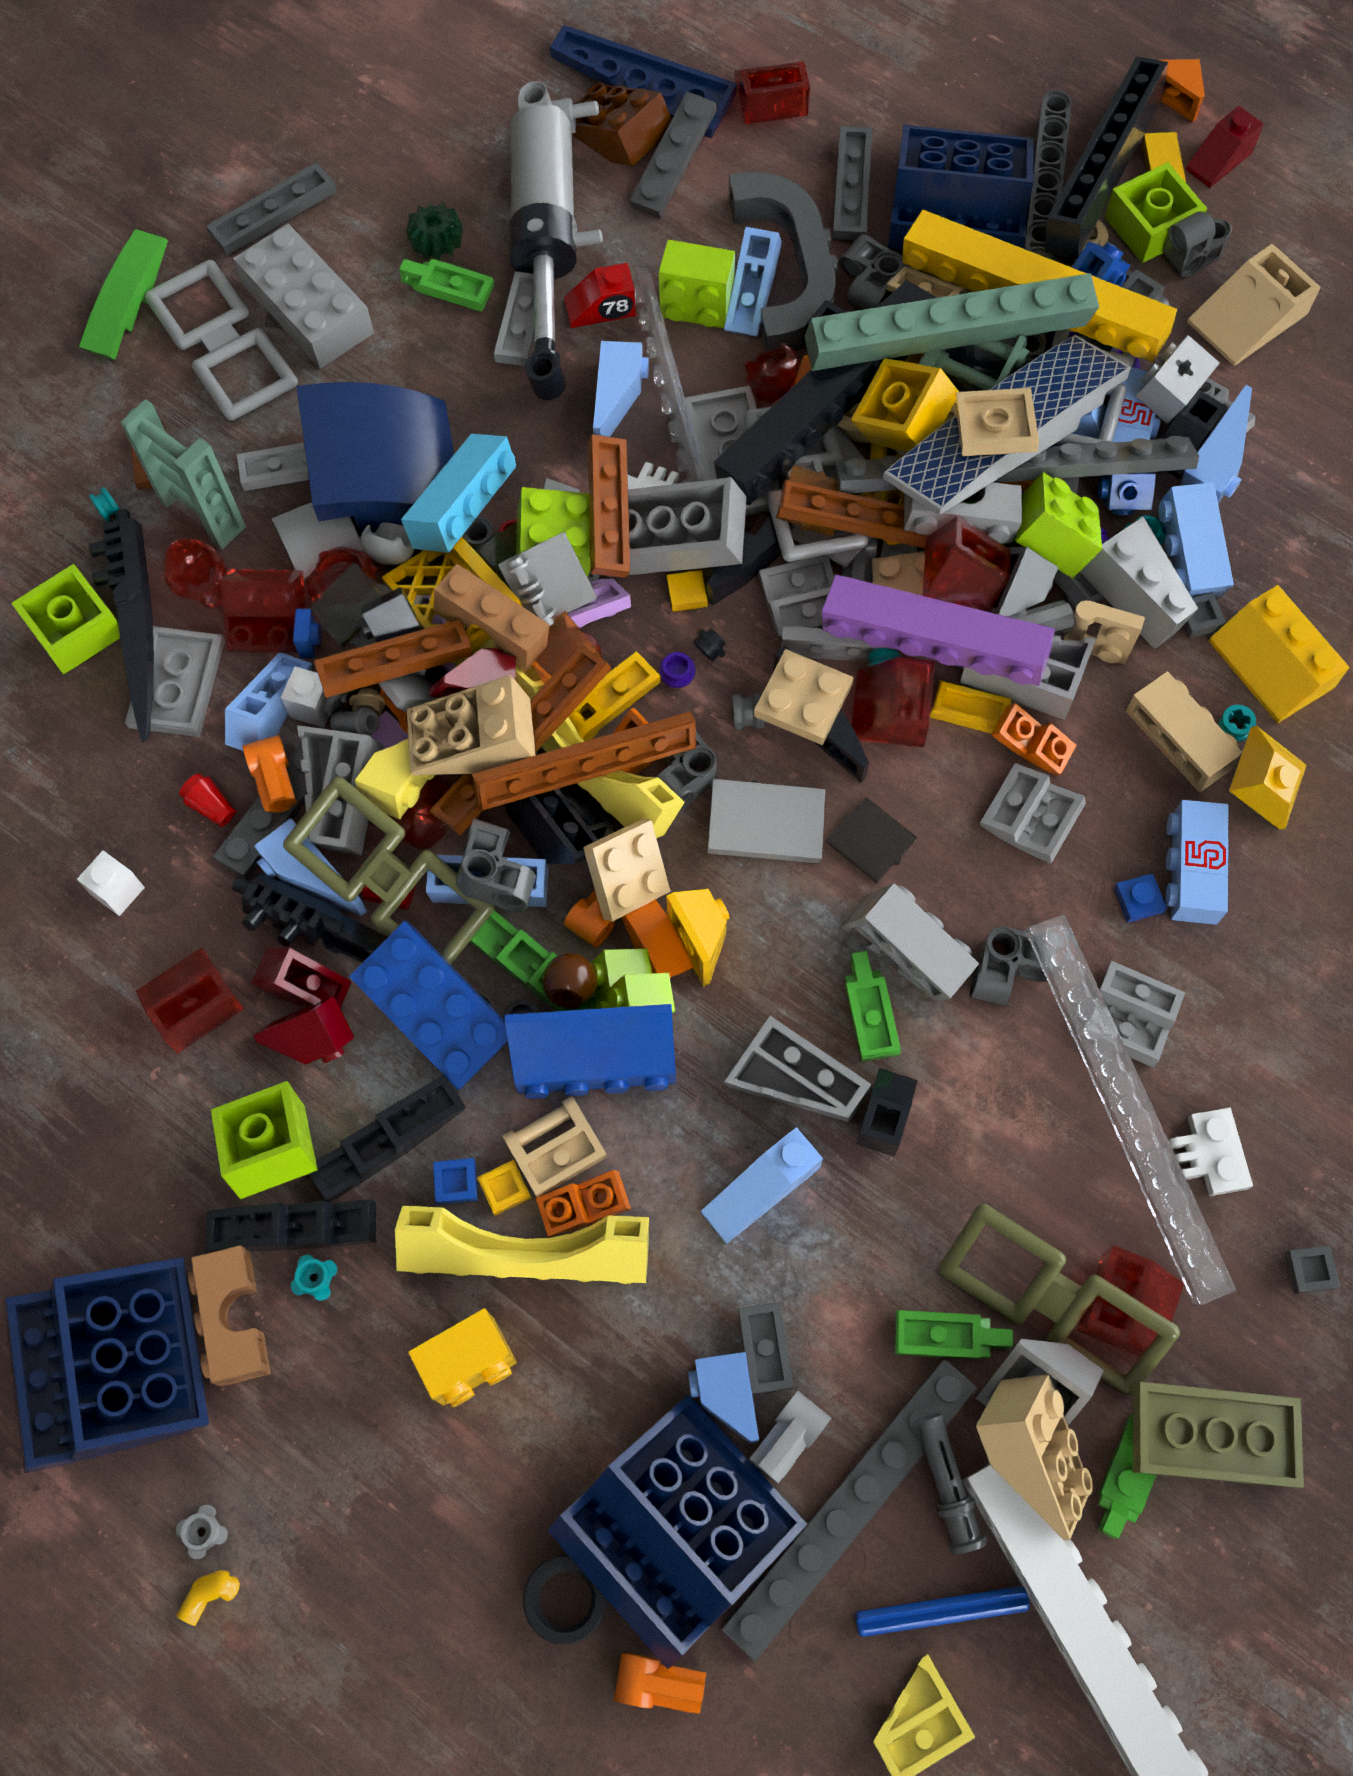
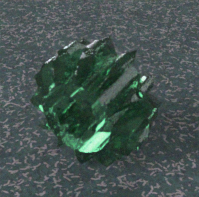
M430 201L428 207L424 208L417 205L416 213L409 214L406 233L415 253H422L426 260L434 255L440 261L441 255L447 254L452 256L454 248H461L463 226L455 208L448 209L444 202L434 206Z

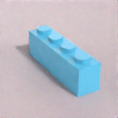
M470 434L401 519L413 549L445 553L451 551L516 468L515 456L511 451L506 436Z

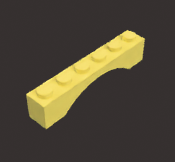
M492 638L472 650V654H475L481 648H495ZM469 657L455 661V667H457L459 664L464 662ZM407 738L394 746L375 752L356 777L355 784L357 790L383 812L401 819L408 807L411 808L416 804L420 790L428 780H432L435 775L413 776L410 773L409 740Z
M536 662L531 665L526 673L516 667L515 681L529 696L530 700L551 678ZM568 717L541 747L546 752H550L585 741L579 736ZM623 770L577 783L582 789L588 791L601 804L602 808L607 813L613 815L624 827L641 819L652 820L656 838L665 835L685 803L661 779L657 777H642Z
M402 1206L395 1227L397 1271L413 1272L416 1274L445 1273L457 1276L486 1275L498 1278L528 1277L539 1280L569 1279L581 1282L646 1283L649 1217L608 1215L595 1224L571 1234L552 1238L523 1239L502 1236L479 1229L459 1219L443 1207Z

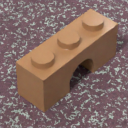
M456 564L434 589L435 613L449 622L461 619L465 631L471 624L480 627L492 638L496 649L501 650L503 654L516 657V667L525 673L547 647L548 623L459 564Z
M240 1245L192 1257L193 1270L188 1272V1282L191 1293L197 1295L199 1311L195 1312L194 1321L198 1335L200 1337L204 1336L206 1352L201 1354V1366L205 1378H210L212 1384L222 1387L271 1374L264 1333L256 1328L233 1331L228 1323V1312L232 1303L241 1296L257 1292L251 1252Z

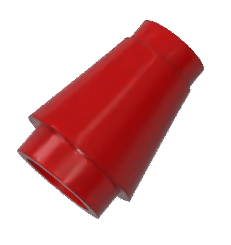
M197 773L190 777L179 791V795L184 799V805L212 822L217 823L220 827L227 825L236 814V810L209 776L204 777Z

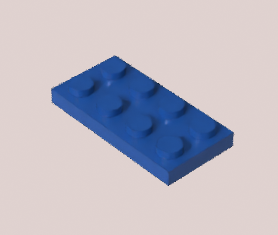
M404 921L349 976L430 1062L446 1076L457 1090L462 1089L508 1043L503 1018L409 921Z

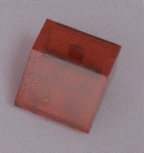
M804 61L734 70V78L737 83V91L745 124L808 116L810 83Z
M956 516L926 537L922 596L990 612L1010 580L1011 550Z
M231 569L220 580L227 651L298 653L293 642L296 609H305L306 607L303 571Z
M896 657L857 670L851 726L859 740L924 747L930 724L935 661Z
M203 947L136 990L144 1011L164 1041L177 1054L245 1009Z
M1112 1245L1102 1253L1096 1275L1110 1282L1169 1321H1173L1184 1283L1156 1262ZM1098 1295L1081 1317L1077 1329L1078 1332L1139 1357L1142 1356L1158 1335Z

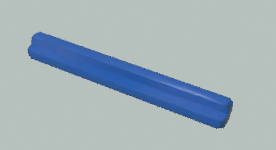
M1011 1587L858 1611L855 1613V1623L858 1634L866 1637L1027 1612L1029 1610V1598L1025 1587Z

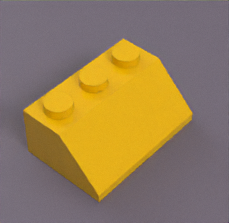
M1279 585L1250 601L1209 639V643L1277 724L1334 689L1350 668Z

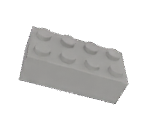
M288 223L233 258L242 285L319 369L374 334L367 306Z
M731 477L628 489L630 573L628 575L742 564L747 496Z

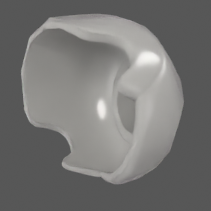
M384 522L379 525L374 533L371 532V526L367 525L361 535L360 544L363 551L379 564L386 566L403 564L411 558L414 552L406 530L401 525Z

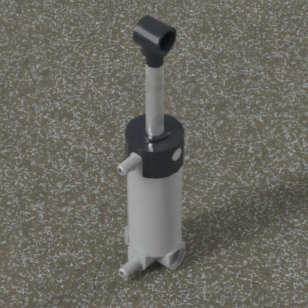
M531 81L523 85L519 90V110L514 113L510 121V261L517 272L534 274L535 351L526 360L524 368L535 395L543 400H552L560 396L566 388V380L561 369L560 355L555 351L554 280L564 277L573 270L577 263L576 249L578 247L603 242V233L600 229L577 233L573 202L572 133H576L575 118L598 115L599 105L597 101L573 104L571 98L551 101L546 86L542 82Z

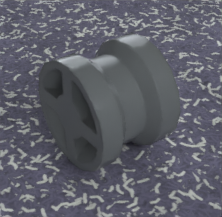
M761 692L753 693L751 697H742L740 694L731 695L734 731H742L746 726L764 729V720L754 717V709L762 695Z

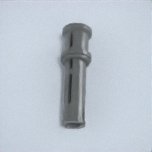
M936 1413L919 1418L915 1422L919 1428L929 1466L941 1501L937 1504V1512L940 1517H944L951 1539V1543L948 1546L951 1554L957 1555L978 1550L987 1545L988 1541L986 1535L980 1533L973 1511L976 1507L975 1499L965 1492L956 1458L944 1425L942 1413Z

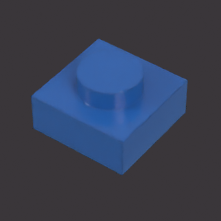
M296 609L293 642L300 658H315L316 645H321L322 626L321 623H316L311 609Z
M1153 873L1119 882L1114 887L1127 923L1164 913L1167 908Z
M474 1158L433 1162L435 1203L437 1205L478 1201L476 1161Z

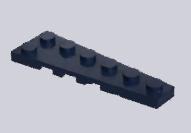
M566 25L562 26L550 46L552 58L601 83L661 92L672 119L686 92L716 102L717 111L704 136L709 138L713 137L737 94V83Z

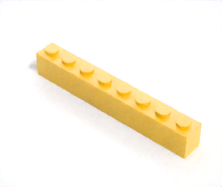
M925 210L921 211L903 241L902 263L973 292L1087 274ZM1092 276L1099 308L1086 326L1067 330L1080 333L1097 340L1101 344L1110 345L1128 352L1136 358H1142L1154 363L1172 331L1177 309Z

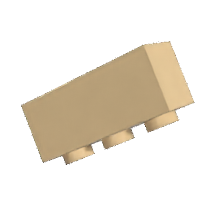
M1168 671L1133 695L1126 713L1199 793L1231 771L1239 761L1242 751L1239 749L1235 738L1226 734L1214 722L1212 714L1205 707H1200L1189 695L1187 687L1181 681L1175 680Z

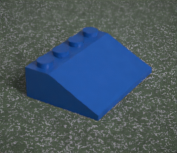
M671 1004L505 1015L514 1084L518 1094H525L526 1098H545L549 1096V1092L565 1091V1095L582 1096L588 1094L589 1089L604 1088L606 1093H624L629 1090V1087L645 1086V1090L659 1091L667 1089L669 1087L668 1084H676Z

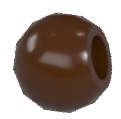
M573 953L559 955L547 964L542 974L543 990L547 998L555 1005L571 1009L583 1005L592 998L597 988L596 970L582 955Z

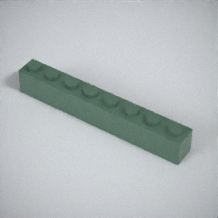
M1089 273L811 318L804 338L811 369L815 371L882 360L884 358L888 359L1016 338L1020 335L1028 336L1083 327L1087 325L1095 314L1099 304L1092 275Z

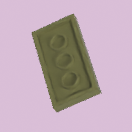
M1134 1382L1133 1473L1304 1488L1301 1398Z

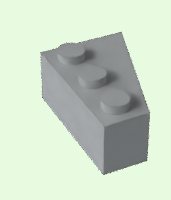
M1141 517L1103 543L1102 550L1080 571L1114 608L1145 617L1140 635L1154 649L1174 636L1198 610V607L1144 517Z
M1054 636L1052 649L1040 686L1018 684L1010 678L994 674L982 675L967 667H964L960 683L984 692L1011 698L1012 702L1065 720L1096 638L1085 637L1083 641L1061 640V636Z
M297 725L298 737L301 738L303 751L301 767L302 772L305 773L307 794L304 795L306 812L334 777L340 776L356 788V777L373 754L383 750L384 746L369 735ZM339 795L310 832L309 842L330 851L362 855L369 820Z
M893 883L867 894L842 923L840 928L848 934L854 929L872 943L868 950L877 957L882 951L900 966L897 972L934 1001L950 999L979 965L971 956V949L962 941L953 939L943 930L944 925L941 920L932 913L924 912L915 903L914 895L905 887L897 886Z
M769 1016L724 1081L729 1088L846 1122H850L871 1091V1083L772 1016Z

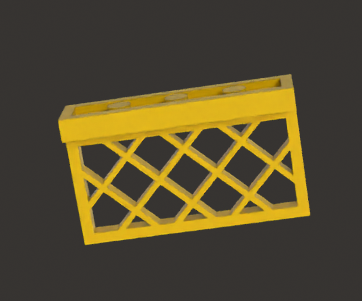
M463 537L458 540L449 553L423 550L382 576L385 585L391 591L402 587L404 593H409L406 597L423 629L440 625L431 624L434 615H438L434 612V589L456 564H459L522 606L519 598ZM441 554L445 557L442 566H428L430 561ZM407 576H415L412 585L396 584ZM424 576H438L436 584L422 585ZM416 594L431 595L429 604H413ZM471 624L465 631L472 650L491 639L483 629L474 624Z

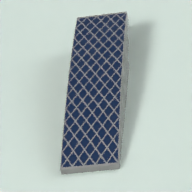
M1073 335L990 389L1031 388L1039 437L1038 452L962 456L956 414L888 468L883 474V479L940 515L1076 431L1081 417L1102 405L1106 392L1128 379L1131 366L1079 336Z

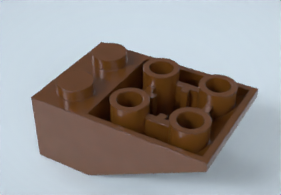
M597 83L587 90V94L581 100L573 104L597 101L599 113L598 115L575 118L576 133H572V136L611 163L634 166L662 140L672 118L661 92Z

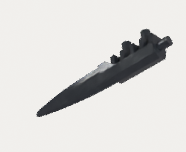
M120 509L115 513L116 521L103 525V531L106 534L103 535L104 540L89 543V550L92 557L105 555L110 562L106 570L93 572L92 579L96 587L109 584L113 591L126 677L140 739L143 743L148 740L150 734L153 701L154 637L152 606L142 525L135 519L130 518L128 510Z
M263 873L254 878L252 882L238 876L232 884V890L242 894L243 913L247 914L242 921L243 926L250 931H255L266 918L273 920V927L281 930L276 940L282 946L289 947L300 933L307 936V943L313 946L321 937L325 949L336 954L340 952L363 963L388 938V936L341 914L338 907ZM476 991L490 1005V1001L481 993Z

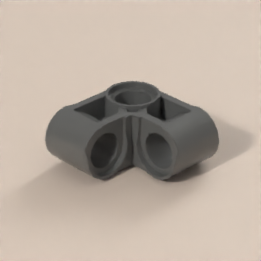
M1200 211L1195 212L1170 226L1162 253L1183 278L1190 277L1200 269L1222 258L1231 234V225L1228 221L1212 218L1210 214Z
M867 235L858 236L838 260L844 272L855 279L849 288L846 299L851 305L860 310L877 308L893 293L886 290L887 283L904 267L902 256L899 253L877 243Z
M696 731V748L662 758L669 766L655 776L661 779L685 802L679 811L681 812L693 800L712 788L713 779H717L716 755ZM697 765H705L708 767V769L703 772H696L692 770V768Z
M473 818L463 849L464 855L456 877L458 890L468 898L496 905L506 911H525L535 882V873L524 865L508 861L507 858L502 857L510 834L508 829ZM469 871H478L484 877H475Z
M1006 926L994 928L979 948L977 959L979 965L973 973L970 998L1009 1007L1008 1000L1015 975L1037 982L1051 981L1059 941L1046 934L1030 933ZM992 942H1000L1005 945L1008 955L998 954L993 949Z

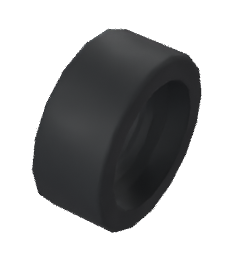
M558 1555L542 1562L531 1573L524 1589L523 1609L528 1624L539 1637L553 1644H574L589 1637L601 1625L607 1610V1599L570 1556ZM559 1572H573L580 1575L588 1583L592 1594L588 1615L579 1624L572 1627H559L550 1623L543 1615L540 1606V1593L545 1582L552 1575Z

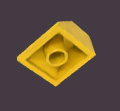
M1253 726L1249 731L1229 791L1278 829H1285L1307 765L1258 726Z
M709 889L673 892L666 896L667 916L676 929L693 964V969L704 987L711 982L726 936V920L730 919L729 913L720 898L714 900Z

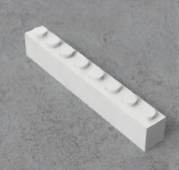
M990 1464L963 1479V1484L971 1497L975 1499L979 1512L1021 1585L1025 1587L1029 1599L1130 1775L1209 1776L1205 1765L1193 1749L1187 1751L1178 1734L1183 1730L1172 1710L1167 1705L1162 1708L1152 1692L1157 1688L1152 1675L1142 1662L1136 1664L1127 1648L1132 1645L1128 1634L1117 1620L1111 1622L1103 1608L1107 1600L1094 1579L1091 1578L1087 1581L1078 1564L1082 1562V1557L1071 1539L1063 1540Z

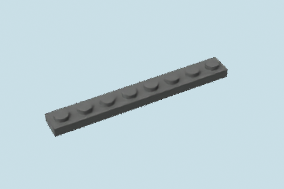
M945 1358L722 1628V1631L754 1661L760 1657L926 1452L915 1421L928 1415L942 1413L946 1427L978 1388Z

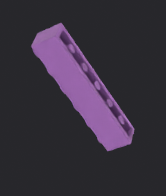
M837 574L822 609L823 631L829 632L835 637H850L864 641L873 647L885 646L897 649L908 656L920 655L936 659L944 665H959L971 668L979 674H994L1010 678L1013 682L1022 685L1033 684L1040 686L1052 649L1055 628Z

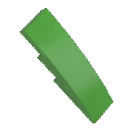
M135 229L103 284L79 345L80 348L112 360L116 359L124 331L132 332L140 304H148L145 300V293L153 289L168 243L166 238Z
M495 910L470 940L474 947L555 1011L594 1009L596 1003L595 992L592 998L577 1008H563L552 1003L543 990L542 974L547 964L557 955L554 952L550 954L522 929L518 931Z

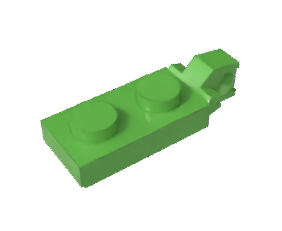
M432 258L429 262H423V264L404 259L399 268L401 282L412 286L414 290L480 312L483 311L494 288V279L490 276Z
M867 951L851 953L850 965L852 975L845 976V991L861 1062L900 1056L901 1048L885 976H881L880 970L871 971Z
M896 1310L895 1355L979 1360L980 1358H990V1349L1010 1350L1013 1347V1329L990 1328V1319L981 1318V1315Z
M1133 1413L1129 1414L1097 1493L1100 1495L1097 1505L1106 1509L1097 1531L1113 1539H1119L1127 1520L1136 1523L1139 1514H1142L1156 1475L1133 1473Z

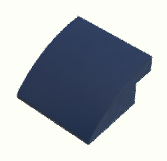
M903 125L888 248L903 250L904 237L921 211L925 210L1024 249L1026 218L1033 187L1034 138Z
M333 382L296 386L312 504L318 522L354 516L360 535H362L367 525L371 526L372 533L376 532L379 525L384 522L404 526L401 520L454 455L445 401L418 391L375 383Z
M184 1257L55 1278L49 1291L7 1297L5 1299L4 1307L24 1474L146 1445L209 1425Z
M688 1394L616 1458L589 1490L567 1508L547 1531L663 1665L669 1669L737 1601L808 1524Z

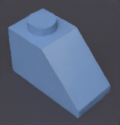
M746 1352L695 1359L696 1370L688 1371L691 1397L700 1396L701 1407L749 1444L758 1443L759 1436Z

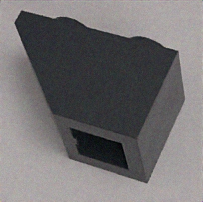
M1198 390L1188 404L1178 413L1162 439H1167L1171 436L1189 437L1198 453L1225 415L1228 407ZM1185 470L1167 472L1179 479Z
M879 1068L857 1138V1145L895 1157L901 1143L918 1080Z

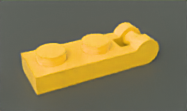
M637 651L611 670L568 716L579 736L584 741L593 739L601 728L660 684V675ZM589 709L593 715L586 720L582 713Z

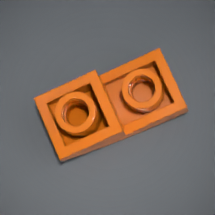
M1016 703L1006 706L991 733L995 739L1020 757L1056 776L1062 774L1076 747V744L1052 723L1041 725Z
M656 899L621 917L634 949L648 948L652 973H669L671 978L694 968L676 929Z
M611 1170L578 1185L571 1183L536 1198L548 1237H554L592 1225L608 1215L616 1216L631 1210L619 1171Z

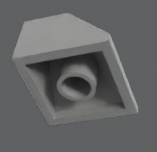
M1020 1339L979 1392L976 1399L987 1406L1001 1380L1049 1374L1054 1390H1057L1062 1397L1064 1405L1063 1414L1067 1425H1069L1091 1399L1104 1370L1069 1344Z

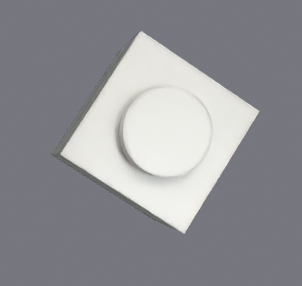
M295 666L281 696L290 718L324 728L329 716L324 713V704L327 698L325 697L318 673Z
M102 851L77 878L91 896L118 916L126 910L145 888L131 870L105 851Z

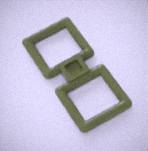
M340 776L334 777L283 842V848L345 901L351 902L355 900L365 886L383 899L382 903L372 914L371 921L388 937L399 927L390 918L425 872L430 870L475 908L440 953L451 965L493 913L494 905L463 895L456 885L458 873L429 850L421 852L410 867L404 864L392 854L405 837L403 827ZM339 795L386 834L349 882L344 880L302 844Z
M978 1205L941 1261L938 1268L939 1273L1016 1324L1024 1323L1033 1309H1036L1056 1322L1047 1335V1342L1069 1344L1104 1370L1100 1379L1123 1394L1132 1396L1133 1383L1145 1382L1180 1335L1178 1326L1098 1275L1089 1276L1081 1287L1059 1273L1066 1263L1064 1253L989 1205ZM986 1224L1045 1261L1017 1303L1012 1302L959 1267ZM1097 1295L1158 1334L1127 1375L1068 1338V1335Z

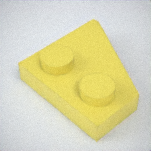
M929 1655L924 1656L919 1662L917 1669L873 1741L891 1776H915L975 1738Z

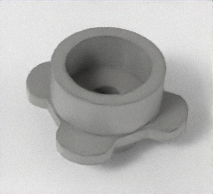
M202 1505L198 1509L197 1514H193L187 1519H182L177 1524L176 1534L181 1537L184 1545L188 1547V1555L192 1559H202L209 1548L215 1544L221 1545L227 1540L228 1531L226 1527L220 1526L215 1517L216 1509L211 1505ZM202 1527L206 1530L204 1536L198 1534L199 1529Z

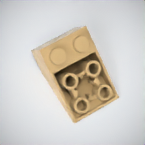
M1271 244L1245 262L1188 318L1187 323L1235 366L1309 313L1321 287L1274 244Z
M511 675L407 709L410 773L413 776L473 774L536 756L530 698Z
M1049 1374L1001 1380L976 1425L990 1465L1063 1540H1070L1077 1522L1081 1519L1082 1510L1087 1498L1092 1493L1093 1484L1089 1470L1083 1468L1080 1460L1076 1434L1072 1429L1068 1428L1065 1420L1062 1397L1057 1390H1054Z

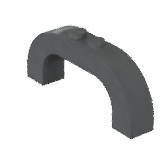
M765 172L730 174L728 199L734 224L758 220L769 221L781 226L791 237L804 292L790 303L761 308L760 334L766 358L795 352L805 347L806 322L825 300L831 303L834 301L835 276L838 275V263L836 255H830V231L828 228H823L821 216L814 200L803 188L793 181Z

